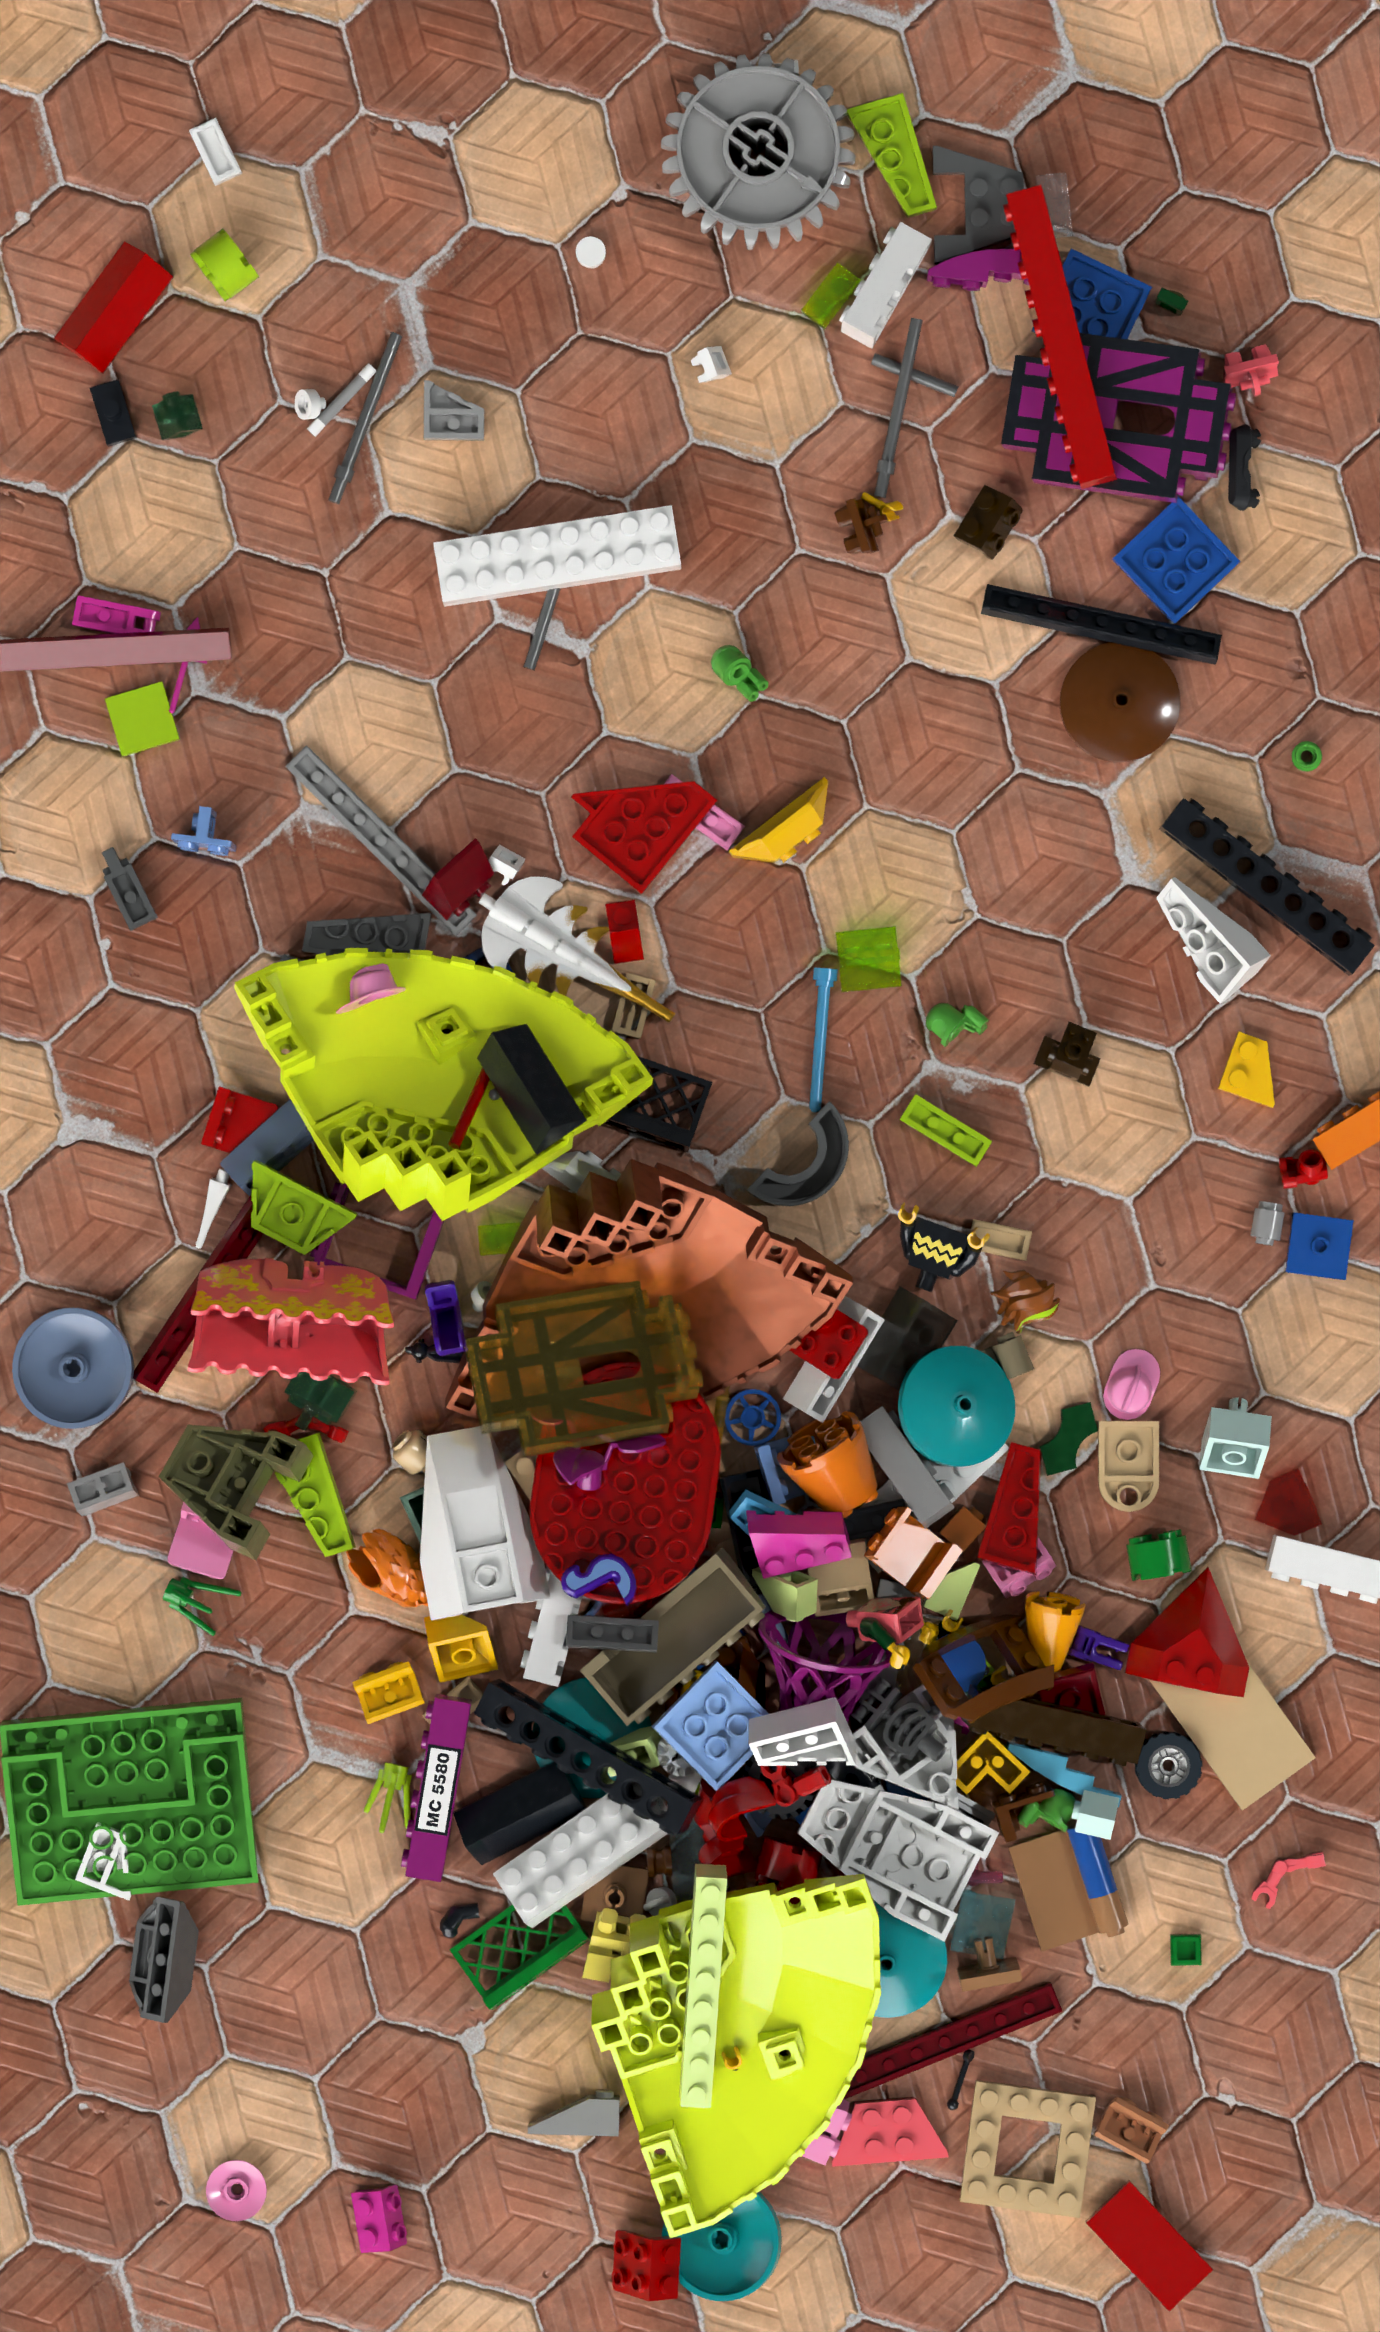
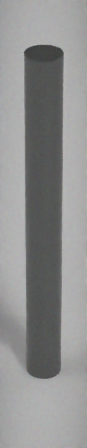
M561 588L547 590L523 666L524 668L535 671Z

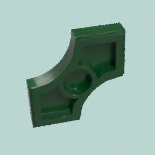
M1091 1402L1061 1409V1425L1057 1434L1052 1440L1039 1446L1047 1476L1077 1468L1076 1454L1080 1444L1086 1437L1098 1432Z

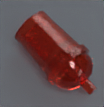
M658 1597L632 1603L628 1606L626 1604L604 1603L601 1606L605 1617L634 1619L646 1614L652 1608V1600Z

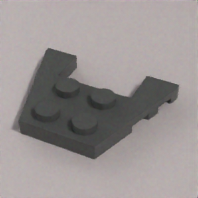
M933 146V175H964L965 235H934V265L959 255L1011 240L1010 233L1016 231L1013 221L1007 222L1003 204L1008 203L1006 194L1024 189L1023 173L940 146Z

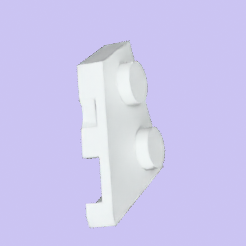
M97 1822L96 1827L101 1826V1823ZM111 1827L110 1830L114 1836L112 1845L107 1849L99 1850L94 1848L89 1842L82 1860L84 1863H81L75 1880L130 1900L131 1891H120L118 1888L106 1884L111 1870L114 1869L113 1864L115 1860L117 1862V1870L123 1869V1873H129L128 1859H124L128 1854L127 1846L120 1840V1830ZM98 1829L94 1832L92 1839L95 1844L105 1845L109 1843L111 1837L108 1831ZM123 1832V1839H124L125 1841H126V1832ZM109 1854L114 1859H101L97 1862V1870L104 1871L101 1881L87 1876L83 1877L86 1867L87 1873L93 1872V1863L98 1857Z

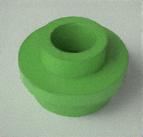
M1304 741L1295 746L1291 758L1297 769L1309 772L1320 765L1322 753L1315 743ZM1307 751L1311 754L1312 759L1310 762H1304L1301 759L1302 752Z

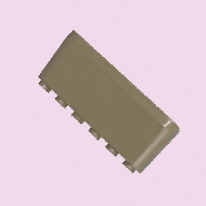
M721 1548L640 1618L643 1620H659L657 1653L604 1649L580 1671L627 1726L634 1720L639 1724L652 1713L648 1709L652 1704L657 1701L662 1705L674 1694L671 1688L679 1681L684 1686L697 1675L693 1669L701 1663L707 1666L720 1655L716 1651L720 1646L726 1643L730 1647L742 1636L739 1630L747 1623L752 1628L764 1618L765 1615L762 1611L766 1606L724 1548Z

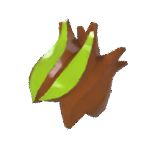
M1024 1269L1014 1272L1003 1271L1010 1281L1000 1290L991 1292V1295L1003 1299L997 1312L998 1315H1001L1005 1311L1001 1325L1005 1326L1008 1322L1010 1324L1014 1323V1330L1018 1334L1021 1333L1024 1325L1050 1319L1058 1310L1060 1298L1053 1300L1055 1292L1054 1283L1047 1286V1280L1037 1282Z

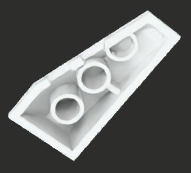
M1177 878L1170 879L1157 896V900L1172 929L1179 932L1186 945L1183 947V950L1187 957L1192 956L1199 970L1196 974L1200 982L1220 1004L1255 976L1271 955L1250 932Z

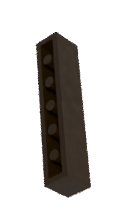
M970 1684L967 1697L971 1699L989 1688ZM1029 1697L993 1710L969 1724L967 1719L961 1717V1720L969 1726V1730L978 1734H986L987 1731L996 1732L998 1737L1014 1741L1015 1737L1025 1739V1743L1032 1746L1042 1747L1043 1743L1053 1745L1054 1750L1070 1753L1071 1749L1081 1751V1755L1086 1758L1098 1760L1099 1756L1109 1758V1762L1121 1766H1126L1127 1762L1138 1764L1147 1732L1146 1728L1135 1721Z

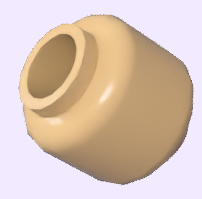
M405 1430L392 1444L394 1449L393 1459L410 1474H417L421 1471L425 1473L427 1436L420 1430H413L411 1432Z

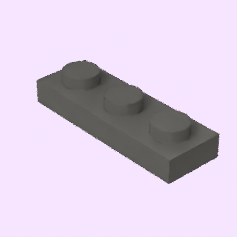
M568 1615L566 1647L657 1653L659 1620Z

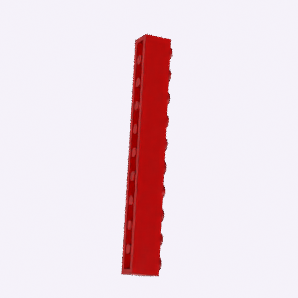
M1042 185L1006 194L1008 203L1003 204L1007 222L1013 221L1016 232L1010 233L1014 251H1021L1023 261L1017 262L1022 280L1028 279L1030 290L1025 291L1029 309L1035 307L1038 319L1032 320L1036 337H1043L1045 348L1040 349V354L1044 367L1050 365L1052 377H1048L1047 381L1051 396L1055 394L1058 396L1060 405L1054 408L1058 424H1065L1067 435L1062 436L1066 453L1072 452L1074 464L1069 465L1073 482L1079 481L1081 488L1084 489L1117 480Z

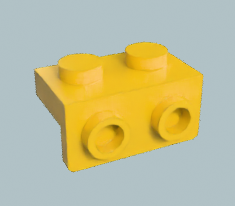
M410 1662L393 1663L386 1670L378 1673L369 1672L359 1677V1680L353 1682L368 1724L425 1704L415 1671Z

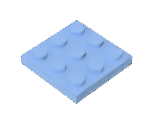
M714 1661L651 1727L717 1791L753 1755L748 1744L749 1719L769 1713L717 1661Z

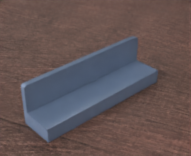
M289 1099L220 1162V1165L236 1184L250 1196L251 1189L253 1188L252 1163L254 1160H258L279 1172L314 1139L291 1099Z

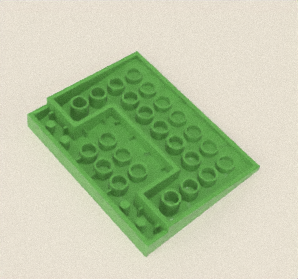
M242 1698L3 1720L0 1723L3 1754L1 1760L18 1906L116 1896L75 1880L81 1863H84L82 1860L89 1842L94 1848L99 1850L107 1849L112 1845L114 1836L110 1830L111 1827L120 1830V1840L127 1846L128 1851L124 1859H128L129 1873H123V1869L117 1870V1862L115 1860L113 1864L114 1869L111 1870L106 1884L118 1888L120 1891H131V1895L259 1882ZM97 1822H100L101 1826L96 1827ZM98 1829L108 1831L111 1837L109 1843L105 1845L95 1844L92 1839L94 1832ZM123 1832H126V1841L123 1839ZM109 1854L98 1857L93 1863V1872H87L86 1867L83 1877L87 1876L101 1881L104 1871L97 1870V1862L101 1859H109L110 1861L114 1859Z

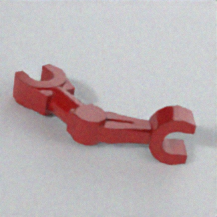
M309 1412L301 1413L287 1422L284 1420L270 1423L263 1428L264 1432L275 1429L280 1433L291 1436L292 1432L307 1426L310 1429L327 1434L329 1438L339 1443L345 1442L349 1433L348 1430L334 1424L330 1425Z

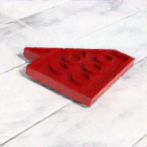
M695 781L575 793L571 798L590 812V815L572 837L643 894L718 800Z

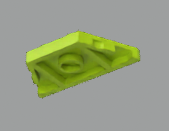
M258 1160L253 1161V1188L251 1189L253 1211L251 1212V1227L303 1255H306L358 1216V1213Z

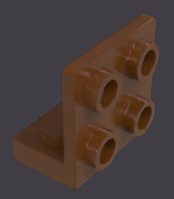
M1043 1782L1034 1783L1025 1787L1026 1792L1017 1795L1014 1791L1010 1794L1008 1792L1001 1793L996 1796L997 1801L991 1802L1001 1836L1006 1843L1017 1840L1015 1832L1020 1831L1016 1813L1011 1809L1055 1796L1054 1790L1050 1785L1045 1786Z

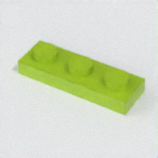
M917 1094L914 1095L899 1119L975 1167L978 1166L992 1143L987 1137Z

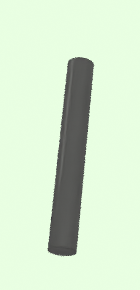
M874 354L871 365L896 375L900 374L901 363L879 354ZM914 368L912 370L911 381L955 397L959 386Z

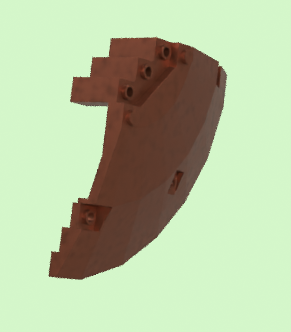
M630 1159L618 1181L589 1171L576 1194L548 1184L539 1201L534 1200L521 1222L482 1305L483 1321L473 1338H469L467 1348L500 1343L495 1314L637 1291L643 1319L679 1313L694 1386L706 1402L725 1393L726 1387L738 1381L740 1384L746 1382L747 1376L759 1370L763 1373L781 1362L780 1357L791 1348L796 1349L802 1343L801 1339L812 1329L816 1331L833 1316L852 1286L853 1277L797 1237L792 1240L769 1231L766 1216L694 1177L658 1162L652 1167ZM774 1245H776V1246H778L779 1248H777V1249H772L771 1247L774 1246ZM611 1307L546 1317L545 1322L550 1346ZM629 1310L569 1349L635 1338ZM533 1320L510 1323L509 1327L515 1357L540 1354ZM668 1321L645 1324L646 1335L670 1332ZM487 1334H492V1335H494V1336L488 1337V1336H486V1335H487ZM673 1343L649 1347L653 1365L665 1368L671 1372H679ZM502 1349L478 1352L480 1364L504 1360ZM638 1350L554 1363L559 1391H564L568 1385L583 1374L604 1365L618 1362H640ZM464 1351L446 1396L445 1408L479 1420ZM542 1365L518 1369L524 1397L548 1394ZM506 1371L482 1375L488 1404L512 1400ZM530 1408L526 1409L529 1426L538 1428L539 1423L530 1416ZM514 1411L490 1415L491 1422L495 1424L505 1425L510 1424V1421L516 1422Z

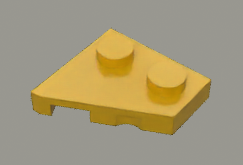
M1237 1032L1217 1089L1273 1108L1275 1101L1267 1041Z

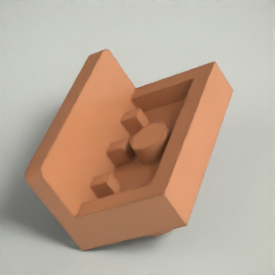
M1115 2097L1108 2103L1094 2135L1147 2164L1151 2161L1161 2136L1167 2131L1169 2125L1163 2122L1162 2117L1158 2114L1145 2112L1137 2108L1132 2100L1125 2097Z

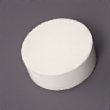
M592 236L580 240L576 247L578 262L586 268L600 266L606 257V249L603 242Z

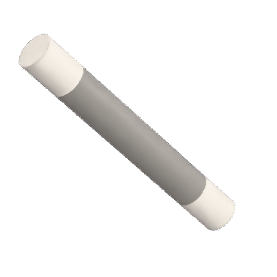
M368 363L310 424L307 430L316 437L377 371Z

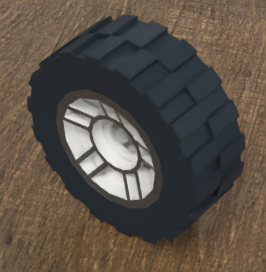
M1162 1731V1733H1154L1150 1738L1144 1740L1138 1764H1135V1774L1140 1784L1153 1796L1169 1800V1798L1177 1799L1184 1794L1190 1793V1790L1198 1784V1779L1201 1778V1767L1203 1766L1199 1750L1187 1737L1177 1732ZM1165 1760H1172L1174 1762L1172 1771L1163 1769V1762Z

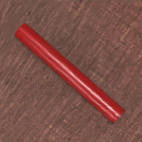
M483 1067L448 1143L454 1149L460 1148L490 1081Z

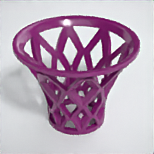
M770 1610L764 1614L765 1617L759 1622V1634L769 1645L767 1647L774 1662L780 1687L778 1712L822 1701L821 1699L824 1696L826 1699L837 1698L835 1688L847 1680L845 1690L837 1701L848 1723L855 1704L862 1696L869 1682L884 1668L891 1666L889 1659L892 1653L889 1650L886 1651L885 1660L880 1663L885 1650L877 1642H874L855 1656V1637L853 1628H848L846 1624L847 1612L816 1617L814 1613L805 1617L802 1621L794 1622L787 1643L775 1626L780 1622L787 1621L786 1617ZM808 1619L828 1620L841 1624L820 1647ZM802 1632H804L812 1648L808 1658L798 1655L796 1651ZM843 1637L845 1658L838 1665L830 1664L828 1652ZM872 1654L867 1666H857V1663ZM790 1662L795 1671L794 1674L790 1670ZM817 1669L823 1671L824 1681L818 1673ZM809 1675L812 1676L818 1686L813 1692L808 1682Z

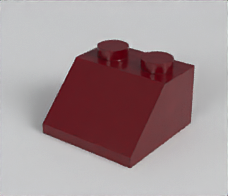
M476 838L472 840L433 876L422 894L446 921L454 914L460 917L471 906L468 901L476 895L480 898L491 888L489 881L493 877L494 871L480 842Z

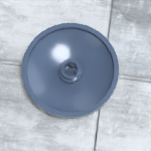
M62 1308L39 1317L25 1330L14 1352L12 1373L17 1393L32 1414L50 1425L66 1429H77L98 1424L118 1410L130 1391L134 1375V1362L132 1351L125 1335L110 1319L89 1309Z

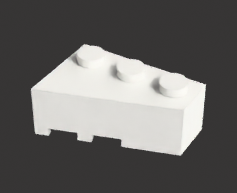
M836 1697L749 1719L748 1744L759 1766H797V1761H817V1765H827V1761H846V1765H856V1741Z

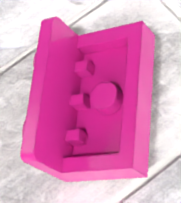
M389 2185L381 2189L357 2190L351 2193L361 2253L392 2251L407 2244V2230L403 2221L402 2201L397 2185Z

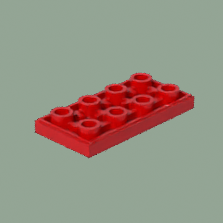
M1130 2180L1085 2221L1169 2312L1213 2271L1212 2267Z

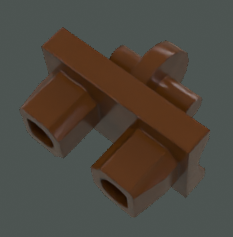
M856 498L847 500V505L835 512V517L840 527L853 524L856 534L844 538L847 553L862 552L871 554L879 551L875 537L883 535L880 524L888 521L886 514L877 516L875 506L865 508L863 499L856 500Z

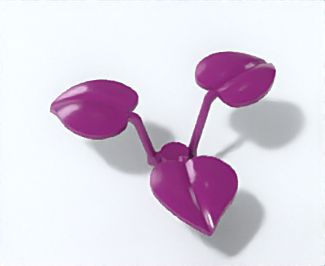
M550 1405L530 1408V1416L539 1424L558 1426L564 1422L563 1420H553ZM563 1409L572 1437L578 1436L573 1419L580 1417L581 1413ZM637 1425L623 1426V1427H620V1428H618V1429L627 1428V1427H633V1426H637ZM656 1434L610 1442L604 1457L596 1451L581 1450L580 1447H565L554 1453L553 1460L556 1469L569 1485L577 1481V1486L580 1489L593 1491L601 1487L602 1470H607L609 1458L615 1448L618 1447L623 1453H639L666 1444V1440L661 1435Z

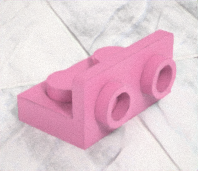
M1039 1538L1036 1575L988 1561H982L1006 1599L1011 1596L1020 1595L1029 1584L1035 1580L1046 1578L1051 1574L1052 1569L1056 1567L1052 1557Z

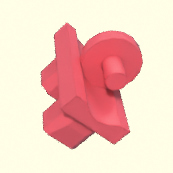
M1266 344L1251 349L1253 360L1242 362L1240 352L1225 354L1223 382L1231 384V387L1239 386L1241 391L1251 389L1254 396L1261 395L1260 386L1270 384V378L1278 376L1277 364H1279L1277 354L1272 355Z

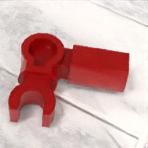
M823 1765L796 1777L794 1781L790 1775L787 1776L785 1772L786 1766H777L776 1771L772 1770L770 1766H760L762 1774L766 1778L771 1779L773 1783L771 1786L774 1790L776 1803L783 1807L790 1806L799 1800L800 1796L805 1797L831 1783V1777Z

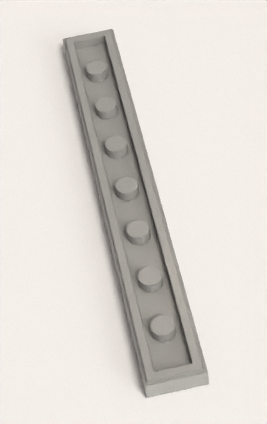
M307 745L285 766L455 936L477 916L469 907L460 917L454 914L446 921L422 896L436 873Z

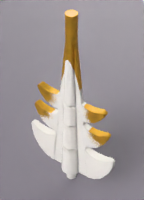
M528 877L510 885L498 900L484 893L479 904L490 910L482 928V951L488 964L493 969L494 966L506 969L508 960L513 953L522 948L526 950L525 972L529 982L538 983L537 987L539 986V979L543 971L549 965L555 964L558 966L555 981L558 993L566 996L571 983L576 977L580 976L648 1009L668 1023L671 1022L676 1014L675 1012L649 997L594 953L598 942L608 934V927L590 928L581 933L577 938L571 934L575 922L587 913L588 908L586 906H564L553 912L550 916L544 913L548 899L555 892L562 889L563 884L547 877Z

